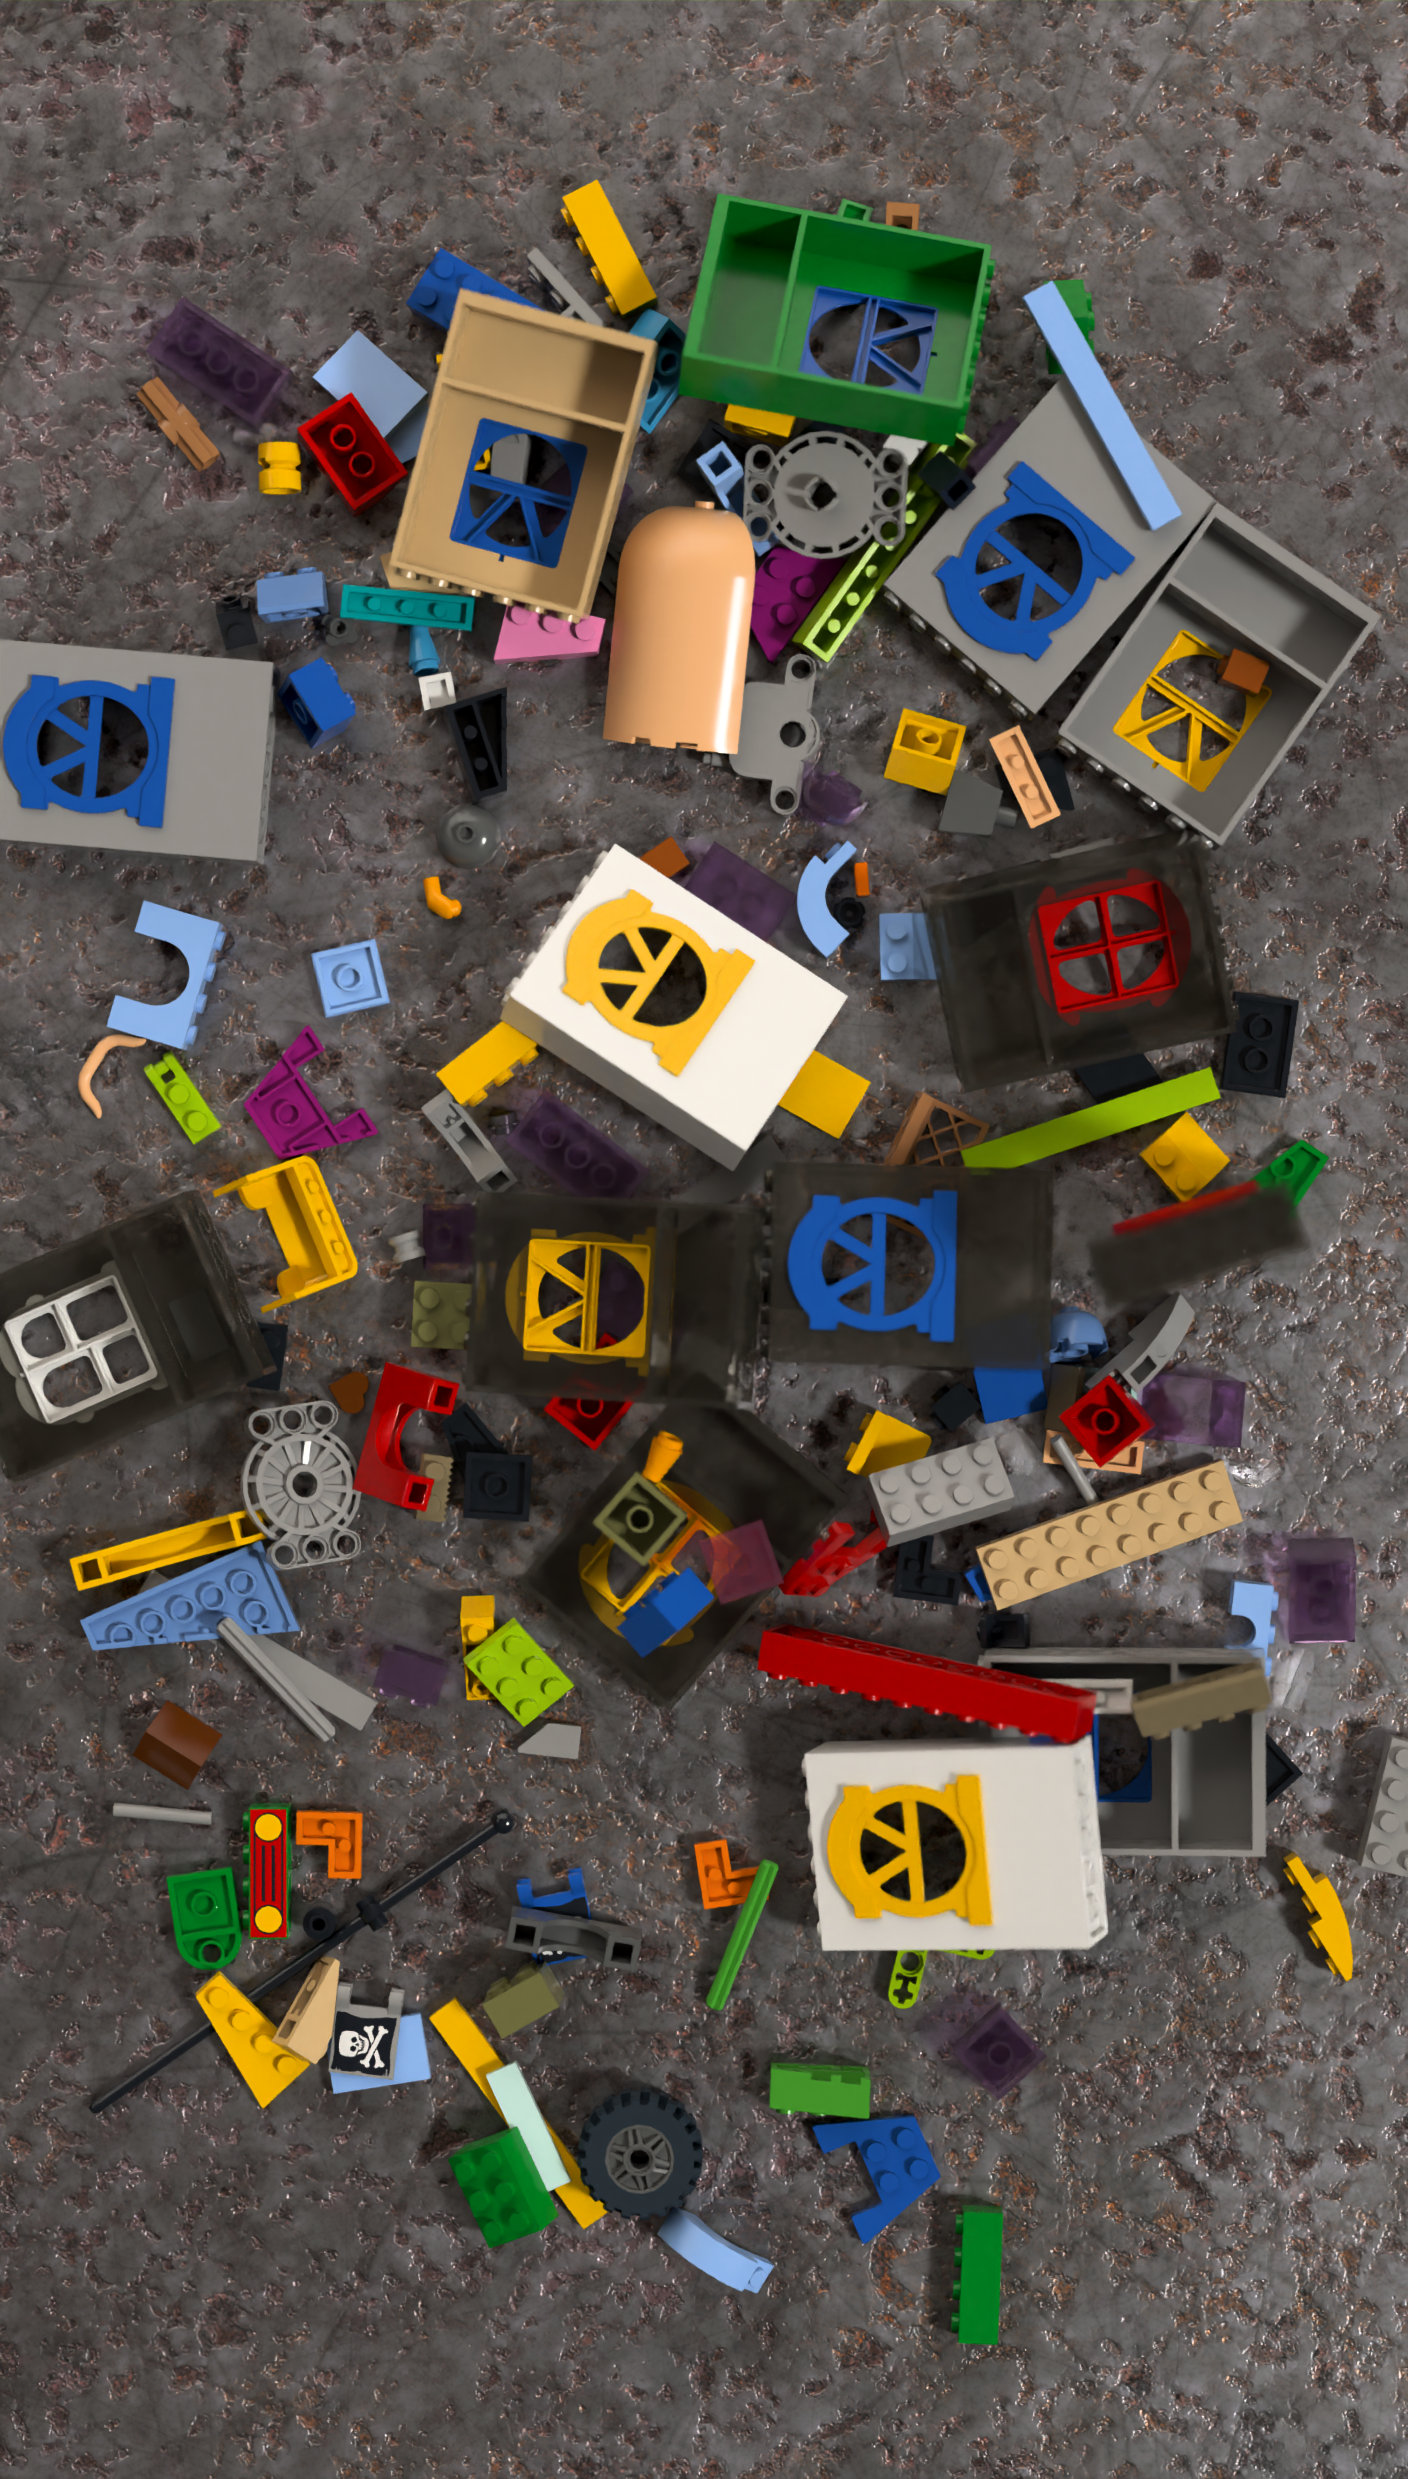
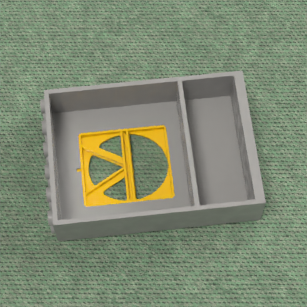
M1217 502L1053 738V740L1058 742L1056 748L1070 758L1075 754L1084 760L1083 767L1092 774L1099 777L1102 773L1112 780L1110 785L1121 794L1127 795L1130 792L1139 799L1137 804L1147 812L1154 814L1157 811L1166 817L1164 823L1176 832L1180 833L1182 830L1188 832L1193 836L1191 842L1206 852L1209 849L1216 851L1230 835L1381 615ZM1234 648L1271 663L1259 694L1255 698L1245 694L1246 712L1239 732L1156 674L1169 663L1186 656L1204 655L1221 661L1223 654L1230 656ZM1149 687L1177 705L1146 721L1141 718L1143 698ZM1190 715L1187 755L1184 763L1173 761L1163 756L1147 739L1148 734ZM1202 723L1230 743L1220 754L1205 761L1200 760Z

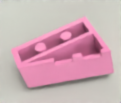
M517 600L515 606L507 605L494 656L496 665L513 662H535L537 660L599 656L607 625L605 619L589 616V620L580 618V622L577 624L556 618L558 611L548 609L547 615L524 609L526 603Z

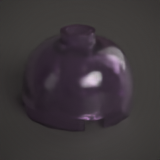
M814 765L802 789L803 803L811 812L808 817L821 827H825L827 823L832 826H845L855 821L868 804V797L861 799L859 796L862 790L839 773L832 770L827 775L821 772L824 766Z

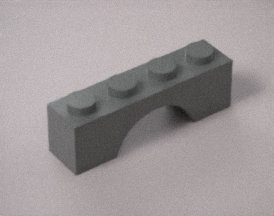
M512 1906L505 1948L535 1954L545 1951L571 1952L592 1958L602 1966L635 1972L642 1940V1929Z

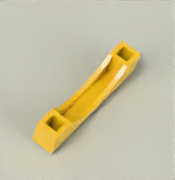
M245 1509L78 1555L69 1560L78 1591L180 1561L263 1540L267 1537L254 1526ZM254 1511L260 1522L268 1528L270 1525L262 1518L259 1511Z

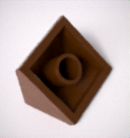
M167 1700L145 1731L133 1756L186 1790H189L223 1734L175 1703Z

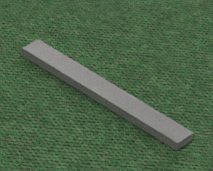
M152 1569L138 1594L172 1579L156 1569ZM265 1634L248 1635L308 1700L360 1731L363 1729L379 1701ZM223 1638L208 1640L244 1661Z

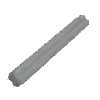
M230 1617L223 1619L216 1629L219 1635L321 1742H326L335 1734V1727Z

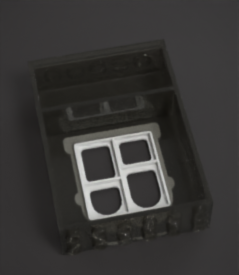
M199 1190L182 1192L0 1273V1454L3 1462H1L3 1473L8 1480L12 1479L14 1485L46 1473L278 1371ZM109 1285L115 1287L126 1311L127 1321L88 1340L83 1341L79 1339L68 1315L67 1305ZM46 1313H51L57 1321L66 1342V1347L63 1351L49 1357H33L23 1347L21 1340L22 1330L32 1319ZM129 1335H134L137 1337L147 1359L149 1370L145 1374L119 1384L115 1382L103 1355V1348ZM88 1356L101 1382L102 1391L69 1407L62 1408L51 1404L44 1396L43 1383L47 1374L53 1369L77 1358Z

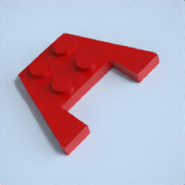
M834 1522L827 1529L830 1536L825 1542L822 1539H818L811 1546L814 1550L812 1556L806 1561L804 1558L799 1559L777 1585L785 1595L821 1596L830 1588V1585L887 1547L880 1527L875 1529L854 1548L842 1547L846 1541L855 1535V1532L849 1523Z

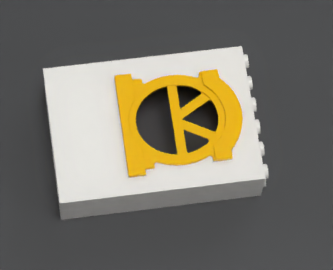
M614 844L609 853L604 850L601 852L593 865L594 868L590 875H586L577 887L572 901L568 900L558 915L559 919L554 927L550 926L540 941L541 944L537 951H533L522 967L524 969L519 977L515 976L505 991L506 995L500 1003L504 1007L500 1019L717 1162L734 1171L848 996L628 851ZM639 928L660 929L672 935L656 961H654L638 931ZM624 933L645 973L600 969L598 962L604 946L617 934ZM683 943L687 944L699 958L706 976V995L699 1010L688 1020L667 1027L649 1026L632 1020ZM601 983L637 985L638 987L623 1009L618 1011L606 997Z
M1083 1735L1074 1741L1071 1740L1070 1744L1053 1742L1050 1740L1051 1736L830 1741L805 1753V1758L802 1761V1773L807 1778L808 1790L805 1794V1806L810 1811L811 1823L808 1826V1838L813 1843L814 1856L811 1859V1871L816 1876L817 1888L814 1892V1904L819 1909L820 1921L817 1924V1936L822 1941V1951L1091 1948L1108 1934L1091 1735ZM901 1801L903 1805L905 1835L875 1819L874 1813L888 1804ZM916 1801L931 1804L945 1812L960 1829L967 1851L965 1869L958 1883L945 1895L930 1901H925ZM864 1829H868L904 1849L906 1852L869 1875L863 1866L860 1854L862 1832ZM908 1867L910 1901L895 1898L880 1888L882 1883Z

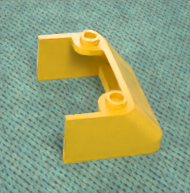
M301 1156L246 1175L212 1191L214 1197H218L237 1190L243 1204L251 1210L265 1208L290 1267L281 1271L277 1277V1287L282 1298L260 1307L262 1314L350 1279L357 1273L358 1264L319 1167L312 1158Z

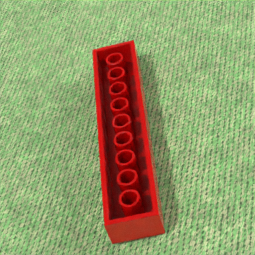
M787 1623L763 1631L757 1670L767 1672V1677L772 1679L786 1680L787 1677L798 1679V1684L817 1687L818 1684L829 1686V1691L840 1694H848L850 1690L861 1693L860 1697L866 1700L879 1701L880 1697L892 1700L891 1704L897 1707L911 1708V1705L923 1707V1712L928 1714L943 1715V1712L955 1714V1719L959 1721L974 1722L975 1719L987 1721L986 1726L995 1729H1006L1007 1726L1019 1728L1018 1733L1026 1736L1037 1737L1039 1733L1050 1735L1051 1741L1062 1744H1070L1071 1740L1074 1741L1091 1731L1097 1698L1096 1691Z

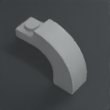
M445 1089L421 1108L492 1200L518 1181L477 1123L448 1089Z

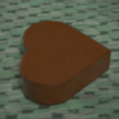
M354 1371L329 1385L331 1392L345 1412L355 1414L363 1409L365 1405L364 1394L370 1387L369 1378L365 1373Z

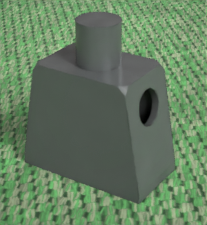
M955 769L937 833L990 838L994 824L1013 829L1018 810L1000 805L1003 790Z

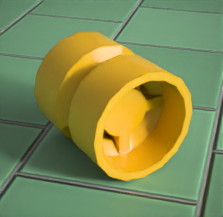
M266 442L259 444L258 464L263 467V470L258 473L259 492L271 495L300 493L301 473L296 470V466L301 464L300 444L293 442Z

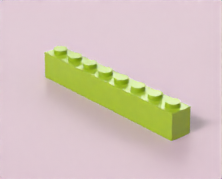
M964 433L963 435L956 434L954 447L930 442L908 473L906 530L903 540L896 546H885L877 542L874 535H872L867 543L854 551L793 637L792 642L816 660L829 662L941 502L926 487L917 473L939 450L961 469H964L979 448L976 442ZM898 491L894 493L887 503V507L897 505L900 499ZM889 521L882 525L880 530L882 538L886 541L896 538L898 527L894 522Z

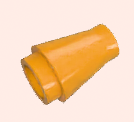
M660 1431L658 1436H654L652 1439L646 1466L642 1473L643 1476L651 1481L660 1483L665 1473L683 1453L681 1447L684 1442L671 1433Z

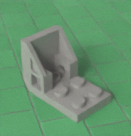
M537 247L527 255L529 278L541 291L546 287L552 298L550 301L561 313V316L604 327L603 321Z

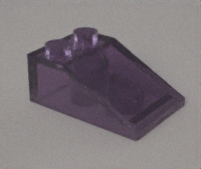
M1156 1374L1142 1388L1141 1399L1142 1408L1155 1422L1156 1426L1143 1435L1141 1439L1241 1448L1246 1382Z
M1353 1537L1287 1539L1289 1644L1355 1642L1356 1553Z

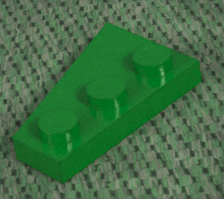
M1301 1139L1249 1180H1255L1258 1184V1189L1244 1193L1245 1201L1224 1208L1275 1240L1329 1157Z

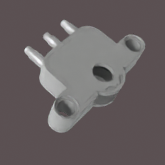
M797 654L788 661L784 685L765 682H750L744 685L737 754L704 753L702 756V763L731 768L733 773L739 778L772 783L770 807L780 817H789L798 810L804 762L813 756L820 742V728L815 717L811 715L816 666L813 659L805 654ZM801 662L807 664L810 668V674L804 679L796 678L791 672L795 664ZM788 725L801 727L805 733L804 742L797 747L786 746L780 738L784 727ZM781 793H788L794 799V805L788 810L780 809L775 803L776 797Z

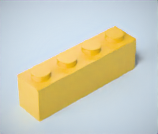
M598 180L562 197L564 208L560 209V212L568 228L574 225L580 237L575 239L576 244L583 257L590 256L594 264L590 271L598 286L604 284L609 296L605 297V301L612 315L614 316L619 313L622 321H625L645 311L646 308L658 304L657 296Z

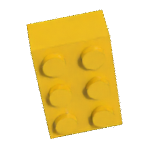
M502 1021L436 1073V1075L461 1106L465 1107L469 1104L471 1107H475L488 1096L485 1090L494 1083L500 1087L512 1078L514 1074L511 1070L519 1063L525 1067L540 1055L537 1049L541 1045L505 1021Z

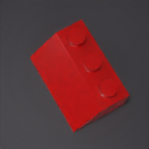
M352 392L297 428L298 439L354 518L382 500L408 475L404 466Z

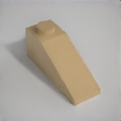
M322 1956L316 1960L271 2041L299 2060L316 2065L318 2060L327 2051L328 2042L333 2032L340 1961L327 1956Z

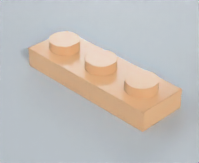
M1018 725L989 739L1030 828L1033 829L1060 816L1061 813L1020 726Z
M1046 1429L1042 1457L1043 1463L1063 1465L1050 1443L1051 1438L1056 1435H1062L1080 1467L1141 1474L1144 1441L1137 1440L1114 1459L1099 1468L1072 1433Z

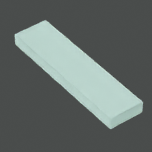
M515 2060L487 2073L486 2078L509 2127H518L547 2191L549 2192L571 2182L568 2170L517 2061Z

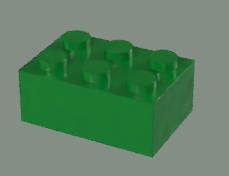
M517 2126L466 2144L448 2158V2162L489 2249L539 2232L559 2216Z

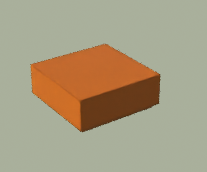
M867 862L855 863L853 869L856 897H869Z

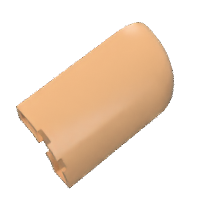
M695 501L694 507L669 506L658 509L647 515L634 527L624 544L618 570L603 739L625 743L639 742L650 744V746L676 748V743L680 742V748L706 752L738 753L755 582V556L752 540L743 520L731 511L714 509L715 502Z

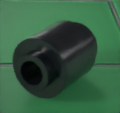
M320 1902L314 1904L309 1908L303 1919L305 1933L315 1940L328 1938L337 1927L338 1913L328 1903ZM314 1919H323L325 1927L317 1926Z

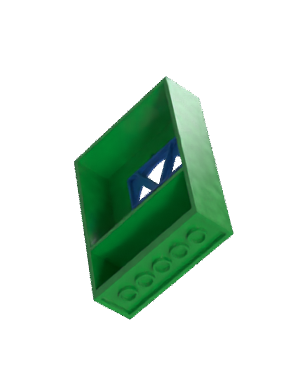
M718 193L682 356L678 395L954 447L956 434L963 435L970 403V394L991 289V280L996 259L990 258L992 245ZM866 304L851 382L834 379L826 374L815 362L809 347L810 332L815 323L827 312L846 305ZM880 307L895 313L908 323L906 326L874 334ZM917 336L920 345L919 361L910 373L875 346ZM870 360L897 382L881 388L865 385L868 361Z

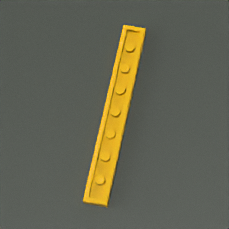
M455 1997L430 2015L429 2019L509 2127L486 2078L487 2073L506 2064L457 1997ZM542 2115L571 2177V2182L554 2190L581 2227L585 2229L608 2211L603 2209L601 2201L595 2202L589 2195V2188L583 2185L580 2178L581 2171L577 2161Z

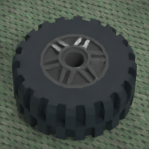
M641 2087V2091H632V2088L623 2089L622 2093L617 2096L611 2094L606 2097L604 2103L600 2106L597 2105L591 2111L589 2119L585 2121L578 2145L577 2162L581 2171L580 2178L583 2185L589 2188V2195L595 2202L601 2201L603 2209L609 2213L615 2210L621 2213V2218L629 2220L631 2215L640 2216V2221L650 2220V2215L657 2214L658 2217H662L668 2214L670 2208L675 2207L677 2209L684 2203V2198L688 2194L691 2195L695 2189L696 2181L700 2178L702 2169V2136L696 2126L692 2113L688 2114L685 2110V2105L680 2100L674 2101L670 2099L669 2093L662 2090L659 2093L650 2092L651 2088ZM636 2150H643L648 2155L645 2157H637L636 2155H634L633 2152Z

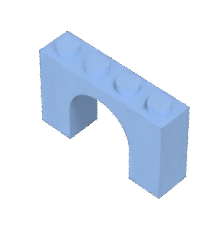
M144 900L134 932L171 943L178 947L186 957L189 965L188 984L176 1000L160 1006L148 1005L115 995L106 1027L183 1050L187 1049L188 1044L193 1045L198 1031V1026L194 1025L197 1013H203L207 1001V995L203 994L206 981L212 982L217 964L212 962L216 950L221 951L226 937V932L222 931L223 924Z

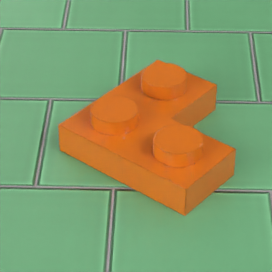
M298 1810L296 1812V1845H329L328 1878H362L363 1812Z
M726 1838L694 1843L704 1910L745 1903L759 1866L731 1870Z

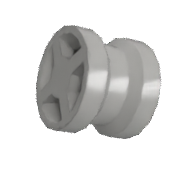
M419 1230L387 1239L389 1246L393 1247L395 1252L393 1257L395 1264L426 1255L424 1248L419 1245Z

